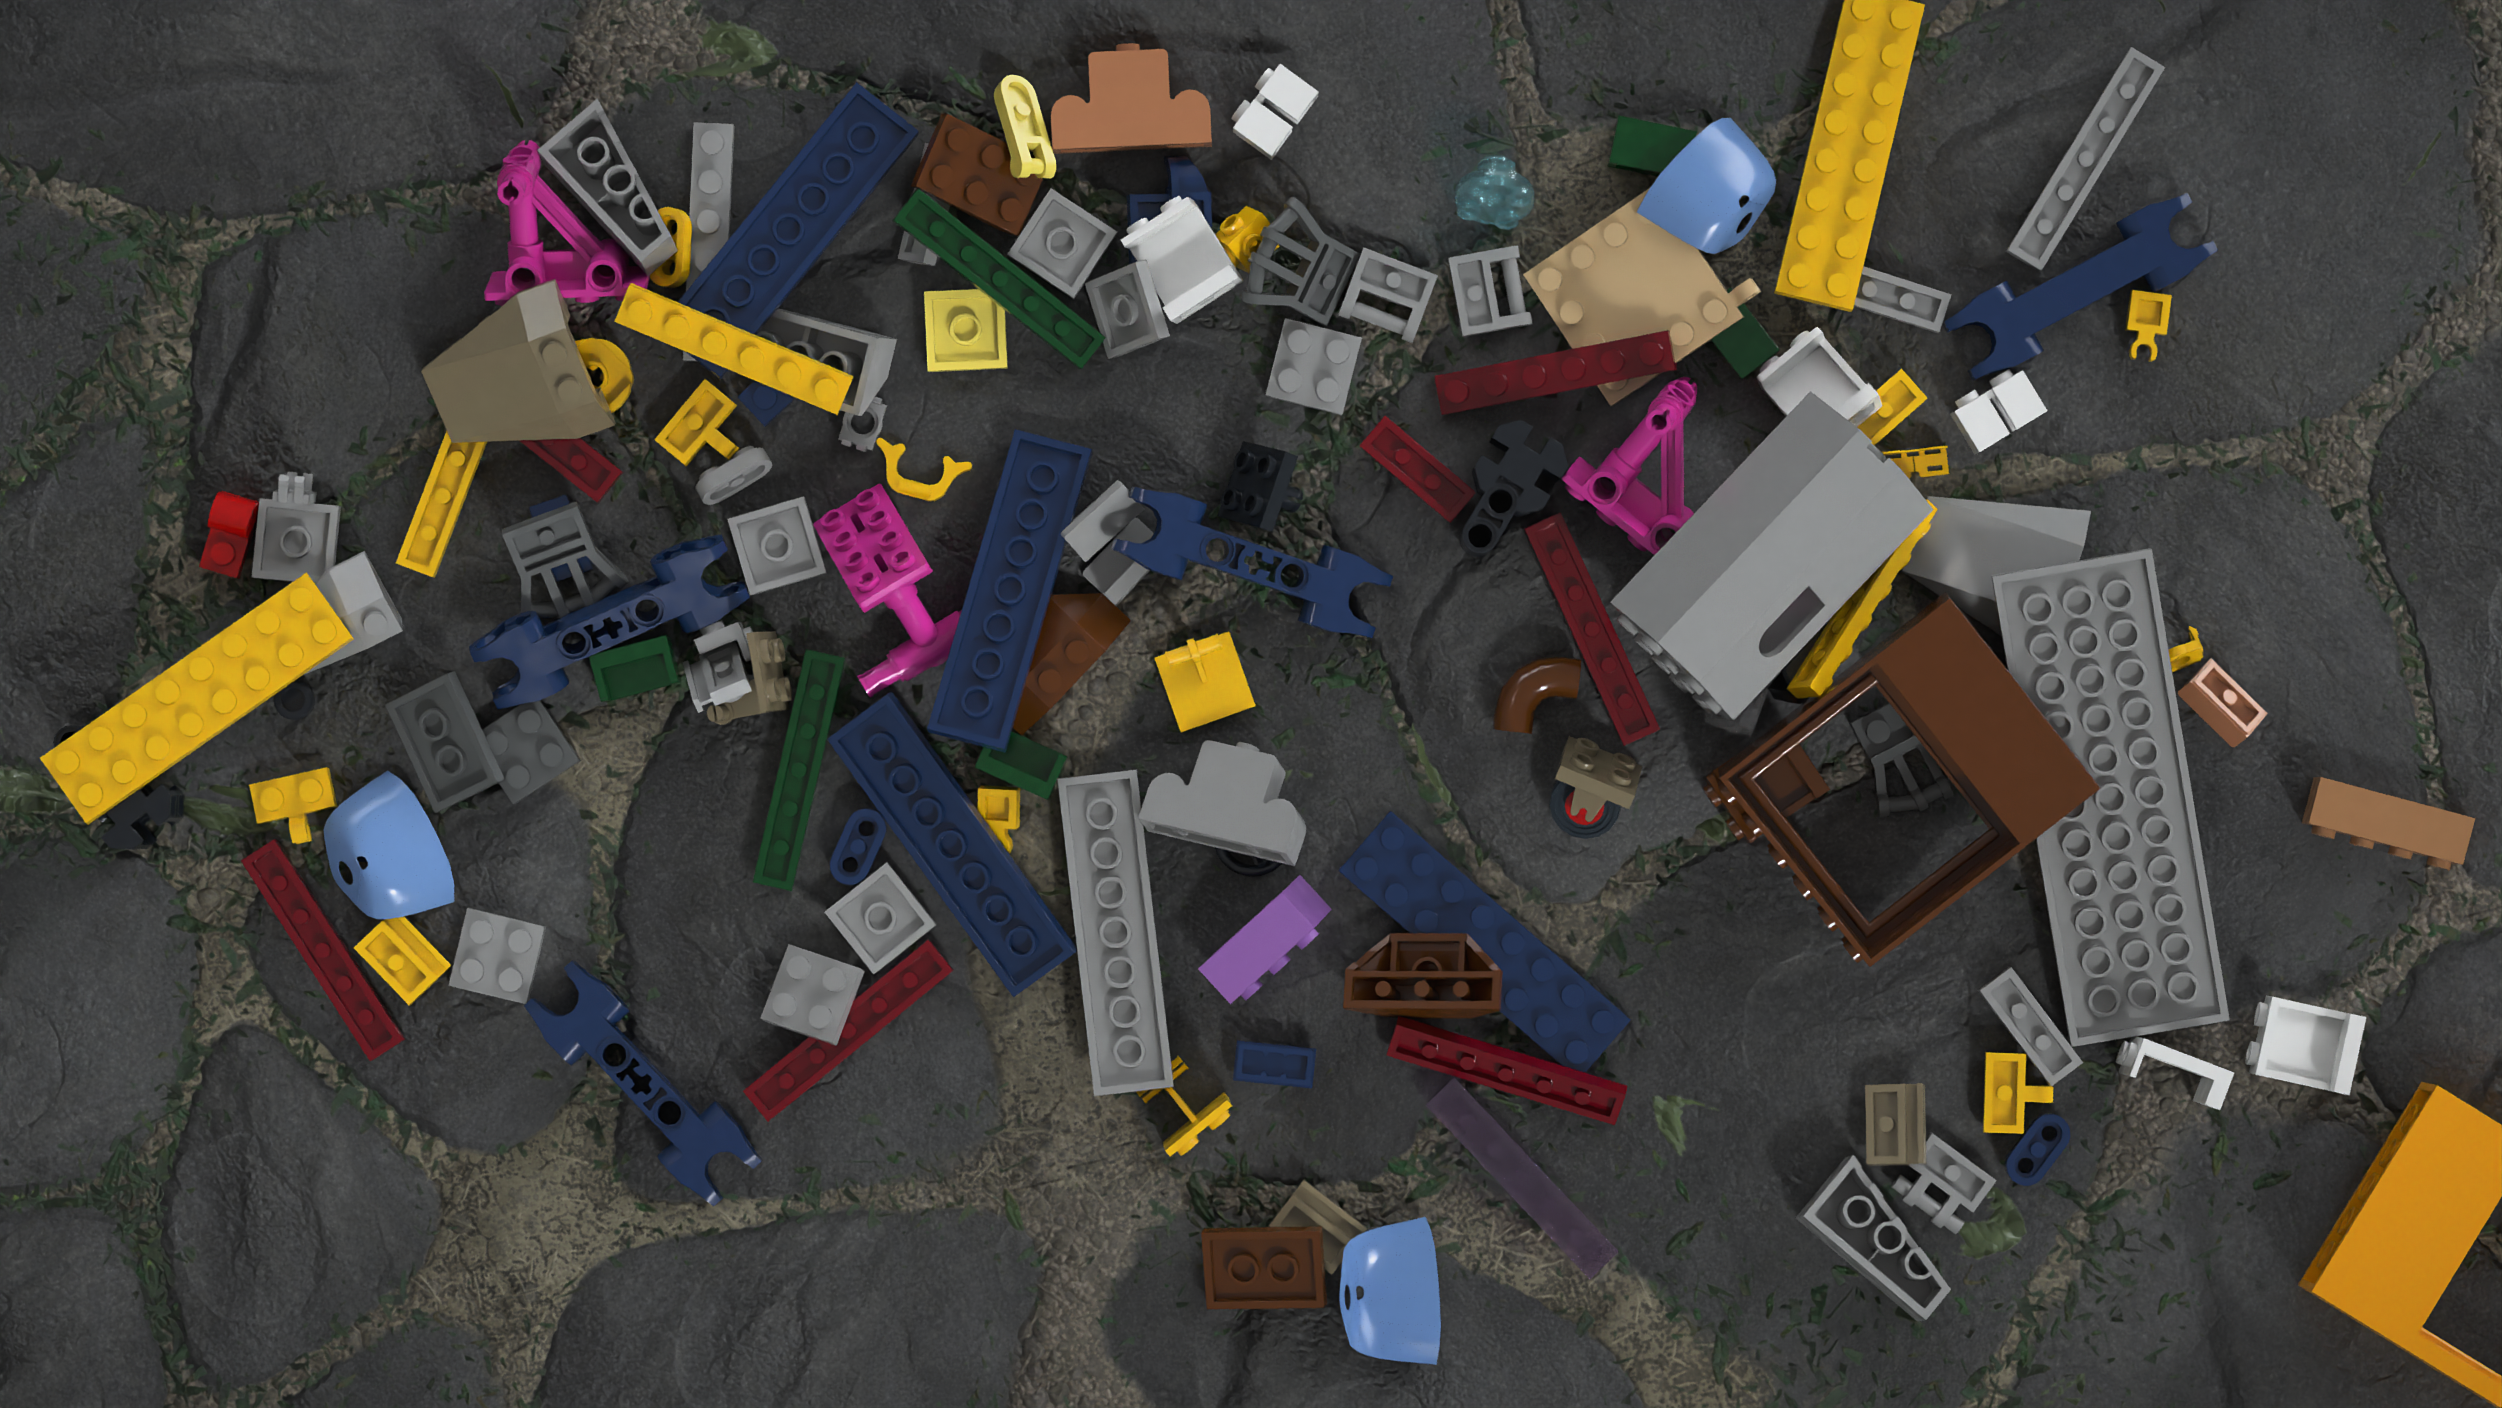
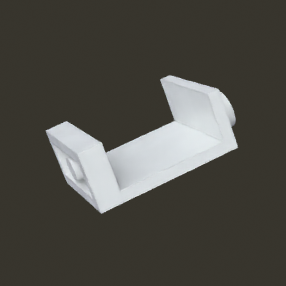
M1180 196L1160 207L1162 213L1154 219L1148 221L1147 218H1143L1132 224L1126 230L1129 235L1121 239L1124 247L1131 250L1137 261L1147 260L1156 292L1165 305L1162 308L1170 321L1176 324L1244 281L1195 201L1189 197L1182 200Z

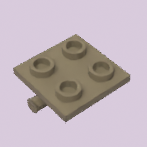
M776 631L746 633L754 679L750 681L752 691L744 694L737 701L724 702L717 706L711 705L707 709V717L710 721L725 725L736 718L790 710L788 701L792 700V687L789 679L784 677L781 662L785 661V649L782 640L777 638Z

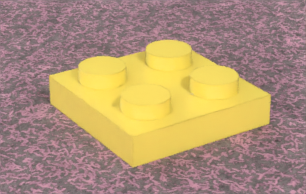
M979 289L924 292L928 372L1008 368L1005 310Z

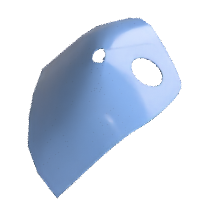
M1721 118L1709 124L1660 173L1645 195L1637 213L1691 246L1706 253L1716 254L1740 242L1754 225L1775 192L1776 179L1774 171L1764 155L1731 118ZM1743 195L1748 196V202L1743 207H1740L1739 199ZM1751 212L1752 215L1748 224L1741 232L1737 233L1736 231L1741 220Z
M387 770L355 792L331 813L323 831L333 878L342 891L367 916L375 919H393L454 902V880L448 858L415 794L400 778ZM359 856L365 857L368 862V866L364 870L360 867L357 860ZM340 861L346 863L350 868L353 876L352 884L346 883L339 871Z
M1426 1217L1366 1231L1351 1239L1343 1250L1339 1291L1340 1309L1349 1344L1361 1354L1385 1360L1437 1365L1441 1332L1439 1281L1435 1245ZM1346 1285H1348L1350 1291V1307L1348 1310L1344 1297ZM1357 1286H1361L1364 1290V1296L1359 1300L1356 1293Z

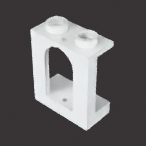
M2134 1036L2131 1037L2130 1042L2124 1041L2116 1059V1063L2121 1065L2118 1073L2136 1078L2144 1055L2201 1076L2193 1101L2214 1109H2221L2234 1072L2145 1038Z

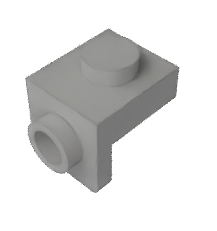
M722 620L700 629L702 636L694 639L699 654H704L733 641H738L745 661H751L746 633L753 632L751 626L744 628L742 622H736L725 627Z

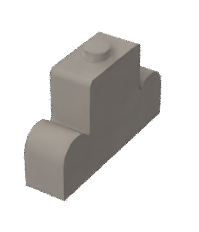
M1211 740L1203 742L1190 783L1186 785L1181 777L1174 773L1158 775L1148 787L1138 817L1148 832L1292 866L1296 865L1306 835L1305 821L1291 802L1285 799H1278L1286 775L1284 768L1274 755L1259 752L1260 750L1257 747L1243 742H1238L1236 746Z

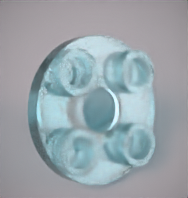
M1503 155L1486 156L1479 161L1476 171L1468 173L1457 183L1455 189L1457 214L1461 219L1494 224L1500 229L1515 228L1518 225V220L1527 216L1534 206V188L1528 179L1515 172L1516 163Z

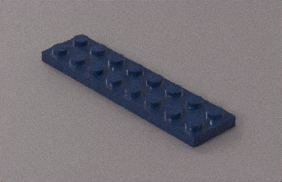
M856 82L678 303L757 335L917 138L919 131ZM686 352L719 379L728 371L724 367Z
M1015 429L927 727L929 733L1006 752L1067 541L1061 536V532L1073 522L1091 460L1092 449Z
M893 692L886 694L827 739L1013 997L1077 952L1075 944Z
M1389 811L1338 870L1409 933L1469 934L1503 971L1500 1012L1562 1066L1586 1072L1630 1022L1631 1019L1393 812Z

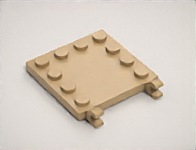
M1649 189L1523 274L1572 349L1669 330L1675 363H1678L1712 338L1744 318L1738 307L1759 294L1761 290L1753 278H1749L1728 293L1699 249L1682 241L1637 213ZM1661 373L1597 386L1610 406H1614Z

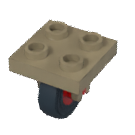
M1569 736L1555 779L1558 781L1552 789L1549 803L1554 821L1561 830L1573 837L1588 839L1599 837L1606 833L1618 820L1621 806L1627 809L1630 808L1636 794L1642 766L1636 764V761L1626 754H1612L1599 749V746L1589 739H1575Z

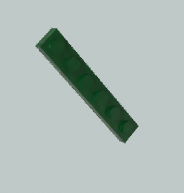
M919 188L915 190L892 220L1078 369L1083 368L1106 338Z
M808 649L805 651L753 878L754 883L793 891L846 658Z

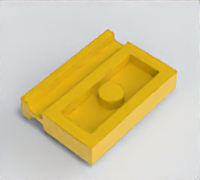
M405 917L382 920L354 947L360 956L409 1006L451 967V964Z

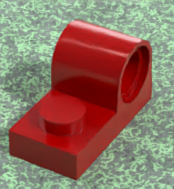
M225 491L217 493L209 514L208 527L211 529L199 567L237 579L240 578L257 524L259 502Z

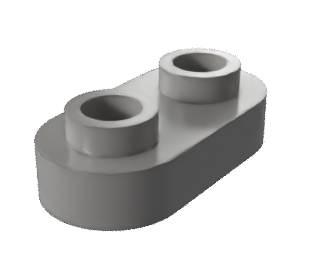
M753 446L742 448L733 456L732 460L720 467H712L704 471L700 475L695 489L704 504L712 505L719 503L766 475L772 468V462L763 448H754Z

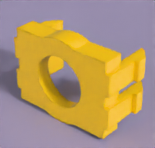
M2191 626L2188 629L2190 642L2169 649L2172 672L2197 663L2203 658V647L2198 638V631Z

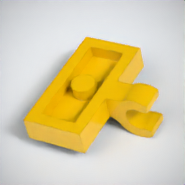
M704 379L654 440L685 466L692 461L706 442L730 460L739 448L717 429L737 405L709 381Z
M327 767L249 785L257 824L289 818L292 843L301 844L312 841L307 819L308 813L337 807L330 769Z
M1985 1052L1983 1132L2024 1134L2025 1102L2053 1103V1087L2025 1085V1053Z

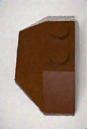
M1103 593L1051 595L1013 728L1021 736L1060 700L1130 623L1131 620L1110 602Z
M1390 933L1367 951L1356 963L1353 962L1345 969L1343 1008L1345 1010L1398 1018V1016L1405 1018H1474L1501 1011L1503 971L1469 934Z

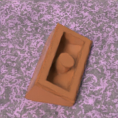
M2212 658L2178 691V695L2231 747H2236L2248 738L2268 714Z

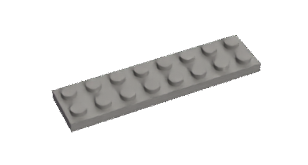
M1137 770L1057 779L1094 1096L1174 1087L1144 825L1138 819L1141 811V800Z

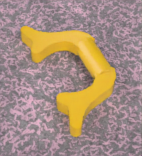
M882 438L876 440L878 447L883 451L886 458L887 482L891 489L897 493L926 501H936L945 495L957 476L973 468L971 462L955 463L949 456H945L943 458L944 473L937 484L928 485L903 478L897 472L898 461L906 451L905 445L897 444L892 446Z

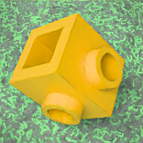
M1245 206L1238 214L1229 216L1221 223L1220 230L1215 235L1235 267L1249 273L1251 263L1248 259L1252 251H1257L1263 239L1260 236L1264 226L1268 227L1270 222L1263 213Z

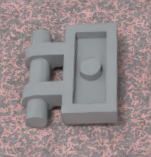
M1930 1133L1926 1138L1927 1164L1908 1165L1920 1175L1912 1183L1900 1174L1893 1182L1891 1188L1903 1196L1902 1201L1911 1207L1915 1204L1932 1217L1931 1222L1939 1228L1945 1226L1951 1232L1957 1234L1965 1221L1954 1214L1959 1204L1974 1212L1997 1180L1936 1135ZM1931 1182L1949 1195L1942 1204L1924 1192Z

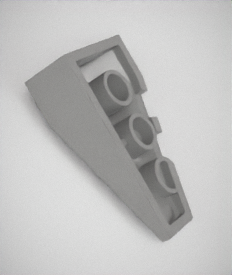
M779 308L757 334L759 337L854 376L840 411L858 416L864 414L887 380L897 339Z
M365 551L329 568L315 584L354 640L307 673L366 650L403 631L402 617Z

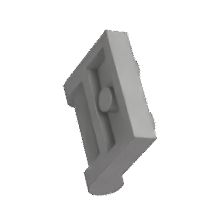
M1509 246L1448 258L1462 337L1533 324L1531 312H1526L1517 264V259L1520 258L1518 246ZM1501 262L1511 313V315L1502 317L1499 315L1490 263Z
M1363 248L1338 315L1347 319L1353 316L1403 335L1402 340L1413 343L1438 275ZM1360 290L1412 309L1409 320L1358 302L1357 298Z

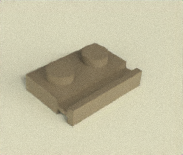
M1923 1083L1865 1085L1866 1164L1868 1166L1926 1165L1925 1085Z
M1303 1180L1271 1221L1269 1227L1322 1226L1325 1270L1332 1275L1342 1262L1343 1250L1347 1243L1355 1236L1364 1233L1367 1228L1306 1180Z

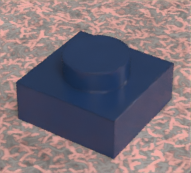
M754 381L738 396L739 400L764 427L794 401L790 395L757 381Z

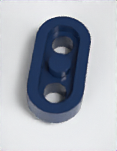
M857 810L849 817L830 860L831 873L840 883L846 885L860 883L870 872L887 832L886 821L876 810ZM864 821H870L874 825V832L870 836H864L860 832V825ZM853 857L857 860L858 868L855 872L850 873L844 869L843 863L846 858Z
M2045 1113L2039 1115L2031 1122L2005 1159V1171L2012 1181L2019 1185L2030 1186L2038 1183L2044 1177L2070 1140L2069 1125L2062 1117ZM2046 1126H2052L2055 1129V1136L2049 1141L2044 1140L2041 1134ZM2025 1157L2029 1158L2031 1161L2030 1170L2020 1172L2018 1169L2019 1160Z

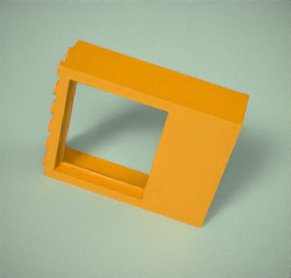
M2421 1082L2298 1284L2304 1290L2497 1408H2502V1376L2423 1328V1325L2502 1197V1125L2438 1085Z

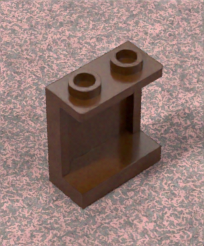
M1800 744L1755 778L1785 818L1830 790ZM1729 759L1703 777L1708 785L1702 789L1715 808L1719 805L1723 806L1730 817L1725 823L1736 840L1739 841L1744 837L1747 843H1751L1757 837L1743 820L1742 814L1745 810L1739 802L1732 806L1718 789L1719 785L1717 783L1720 781L1718 769L1731 760Z

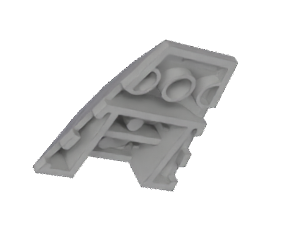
M1927 496V499L1938 510L1930 521L1931 527L1929 531L1914 546L1911 551V559L1902 569V572L1938 596L1946 592L1956 606L1963 610L1964 613L2001 636L1991 576L2079 561L2085 545L2091 511Z

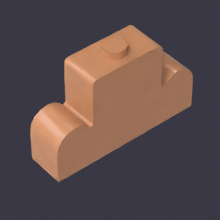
M1128 43L1116 45V51L1090 53L1088 56L1090 102L1085 103L1078 96L1067 95L1057 100L1051 111L1052 150L1054 154L1212 147L1209 102L1202 93L1190 89L1180 92L1175 96V99L1170 98L1168 53L1164 49L1140 50V44Z

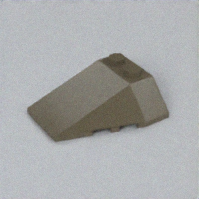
M555 279L517 292L507 303L492 315L487 316L477 327L462 339L457 340L422 368L421 372L452 443L578 439L616 424L601 387L594 388L567 324L570 313Z

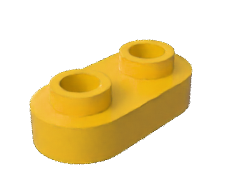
M664 207L659 209L658 212L678 251L651 273L650 278L659 286L676 288L687 280L690 273L692 223L684 211ZM676 222L677 232L673 235L671 229ZM675 262V271L671 275L670 266Z

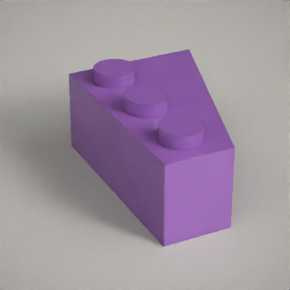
M1299 875L1207 959L1198 970L1230 1004L1240 995L1246 1001L1263 985L1259 978L1266 971L1269 970L1275 975L1291 960L1286 954L1295 945L1302 950L1319 934L1314 928L1332 909L1305 879Z

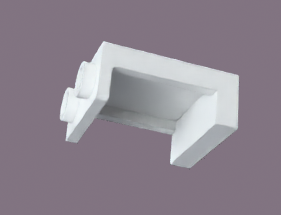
M1819 327L1814 328L1811 332L1806 330L1800 333L1791 342V348L1781 357L1774 356L1766 361L1760 368V374L1757 376L1760 388L1785 416L1810 391L1856 427L1883 406L1879 394L1869 383L1866 385L1825 339Z
M2266 995L2264 1003L2259 1002L2255 1012L2254 1025L2259 1026L2256 1042L2250 1041L2246 1053V1064L2251 1065L2249 1073L2350 1095L2366 1017Z

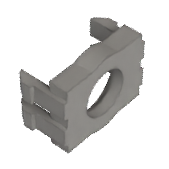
M874 397L866 409V412L872 414L875 421L874 428L867 434L856 433L851 425L854 414L845 412L843 426L838 440L842 441V445L848 447L856 445V449L863 452L867 450L873 451L876 439L882 430L883 418L887 409V405L882 402L883 399Z
M287 472V475L280 474L278 489L273 491L272 501L305 505L314 504L317 492H312L313 474L303 473V476H298L297 472Z

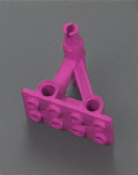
M524 140L511 149L508 155L502 159L503 166L497 179L498 197L502 203L508 205L511 236V241L507 243L509 267L507 271L492 272L484 291L485 301H495L496 305L503 306L517 292L552 279L556 280L563 298H575V301L580 303L595 302L599 300V297L615 296V300L623 301L630 283L647 289L650 275L647 276L639 266H629V255L614 239L609 238L599 241L538 176L542 161L537 151L540 148L537 143L529 140L528 145H525ZM536 208L574 249L546 250L544 248L543 240L539 239Z
M1681 377L1665 385L1651 402L1648 413L1620 448H1614L1597 469L1579 456L1561 478L1566 483L1565 488L1572 496L1580 501L1586 499L1597 508L1596 513L1604 522L1611 526L1618 525L1629 534L1627 538L1636 548L1644 552L1648 550L1653 555L1675 534L1669 528L1677 532L1694 514L1690 508L1684 506L1683 420L1693 409L1698 390L1695 381L1691 385L1688 383L1691 379L1689 377ZM1660 442L1661 497L1636 478L1642 471L1641 465ZM1607 477L1612 479L1615 484L1611 483Z
M877 484L871 489L860 492L856 498L837 509L828 511L821 519L814 522L813 526L862 611L865 613L884 602L889 609L894 610L910 636V639L889 651V654L886 655L888 659L857 676L870 698L873 697L874 694L899 679L902 682L905 680L909 681L927 669L946 662L962 610L953 612L937 623H934L917 596L918 590L915 582L929 575L933 570L914 541L909 529L882 484Z

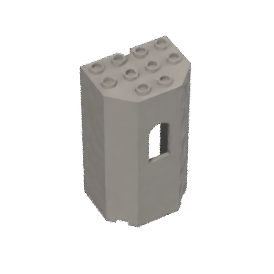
M1811 391L1610 602L1621 614L1616 620L1633 636L1638 633L1634 640L1650 655L1654 653L1651 659L1667 674L1672 673L1669 679L1684 693L1689 692L1693 694L1695 692L1692 698L1706 712L1710 713L1712 711L1715 715L1720 713L1729 720H1734L1934 510L1901 468L1889 457L1886 458L1859 428Z

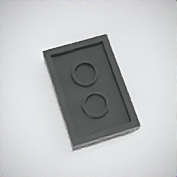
M455 671L447 673L385 705L435 813L443 811L505 780Z

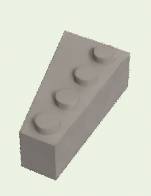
M598 99L592 102L537 150L544 165L647 276L678 251Z
M1854 1155L1845 1157L1796 1216V1219L1916 1321L1927 1320L1950 1292L1951 1288L1921 1247H1918L1906 1230V1226L1886 1203L1882 1193L1865 1174Z

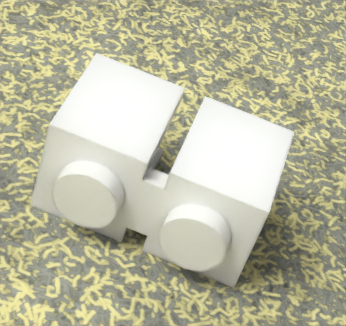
M1279 64L1275 71L1268 68L1255 85V88L1260 90L1257 97L1251 103L1244 100L1231 118L1236 122L1233 127V133L1270 160L1273 159L1290 136L1293 127L1263 106V103L1266 102L1298 125L1317 99L1319 93L1281 64Z
M2010 369L1989 381L1993 387L1989 391L1979 396L1977 391L1973 390L1955 401L1959 409L1950 415L1974 454L1981 452L2010 434L1989 399L1993 400L2012 432L2047 412L2046 407L2023 370L2013 375Z

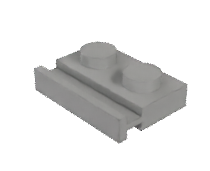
M736 641L699 655L700 661L691 665L688 660L682 662L692 701L698 713L704 711L703 705L713 702L717 706L724 702H734L739 700L744 694L752 691L742 653Z

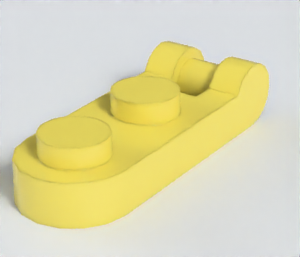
M1017 75L1006 76L995 88L994 100L1011 155V174L1016 178H1028L1030 174H1035L1038 178L1051 179L1056 172V160L1036 92L1033 86L1023 77ZM1029 151H1033L1035 158H1031Z

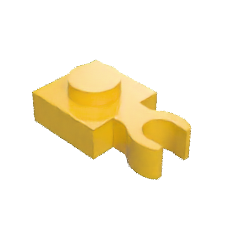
M2137 290L2130 291L2125 330L2137 332L2136 339L2129 349L2131 359H2136V350L2139 345H2145L2149 348L2148 362L2156 359L2157 345L2154 342L2155 334L2167 335L2172 295Z
M980 786L978 788L977 810L1010 854L1013 849V842L1008 834V829L1020 827V787Z

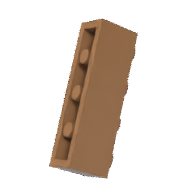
M2323 777L2313 778L2302 820L2303 824L2312 826L2311 834L2334 839L2336 833L2351 836L2349 844L2372 850L2374 843L2389 847L2388 854L2411 860L2413 853L2428 857L2427 865L2450 870L2451 863L2463 865L2475 818Z

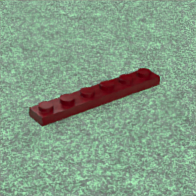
M1667 330L1436 375L1434 377L1441 415H1447L1677 370L1670 331Z
M1561 512L1525 528L1524 531L1622 745L1625 746L1660 730Z
M273 839L241 860L369 1061L375 1060L406 1040L278 840Z
M927 940L853 1001L837 1046L808 1037L743 1090V1092L767 1122H769L948 976L954 969L932 942Z
M1398 1016L1386 1055L1612 1125L1616 1124L1628 1087L1621 1083Z

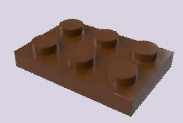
M944 113L940 116L911 187L919 188L925 194L1011 236H1019L1043 178H1038L1035 174H1030L1028 178L1013 177L1010 171L1011 155L1006 142Z
M1322 1226L1204 1228L1201 1232L1207 1309L1325 1308L1327 1295Z

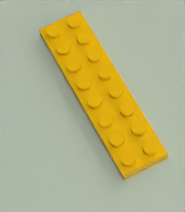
M1843 0L1774 294L1852 312L1925 4L1909 0Z
M306 572L40 757V759L85 823L89 825L350 643L354 638Z

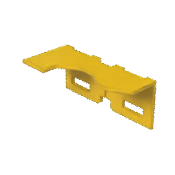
M1948 446L1882 452L1884 456L1901 454V458H1893L1891 460L1902 469L1909 479L1911 478V472H1914V465L1915 472H1919L1920 477L1949 474L1946 451ZM1940 449V453L1925 455V451ZM1919 452V456L1907 457V453ZM1942 465V470L1928 471L1927 468L1929 466Z

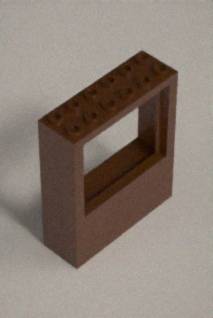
M1946 592L1833 680L1831 687L1821 696L1809 698L1804 705H1800L1718 769L1720 781L1717 783L1719 785L1718 789L1732 806L1739 802L1745 810L1742 814L1743 820L1758 838L1764 834L1771 842L1767 845L1769 848L1768 852L1782 869L1789 865L1795 874L1792 876L1793 883L1808 901L1814 897L1820 904L1817 907L1818 914L1832 932L1837 928L1841 930L1844 934V937L1841 939L1844 943L1843 946L1857 963L1864 959L1869 967L1878 962L2101 789ZM1875 685L1987 825L1989 830L1872 921L1868 922L1755 778Z

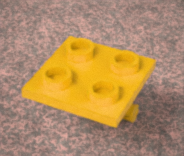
M1229 631L1220 635L1217 633L1195 641L1194 638L1186 640L1187 645L1168 652L1166 651L1165 654L1155 657L1181 733L1256 706Z
M1179 1055L1171 1062L1172 1070L1175 1069L1172 1072L1173 1080L1189 1069L1185 1062L1181 1064L1183 1060ZM1173 1087L1162 1088L1170 1094L1190 1119L1163 1141L1164 1149L1170 1157L1176 1152L1180 1156L1184 1155L1199 1142L1197 1134L1207 1126L1211 1130L1216 1129L1230 1117L1228 1109L1232 1107V1104L1225 1092L1195 1115ZM1162 1089L1137 1091L1136 1093L1145 1103H1148Z

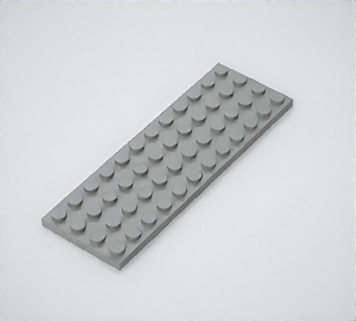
M2148 548L1992 575L2007 670L2101 788L2036 838L2070 1046L2074 1047L2229 1021L2152 549Z

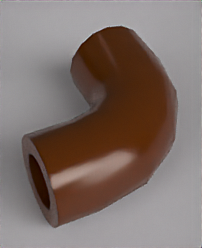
M1566 657L1541 658L1517 669L1501 689L1495 708L1493 729L1532 734L1534 714L1542 700L1556 696L1577 698L1581 659Z

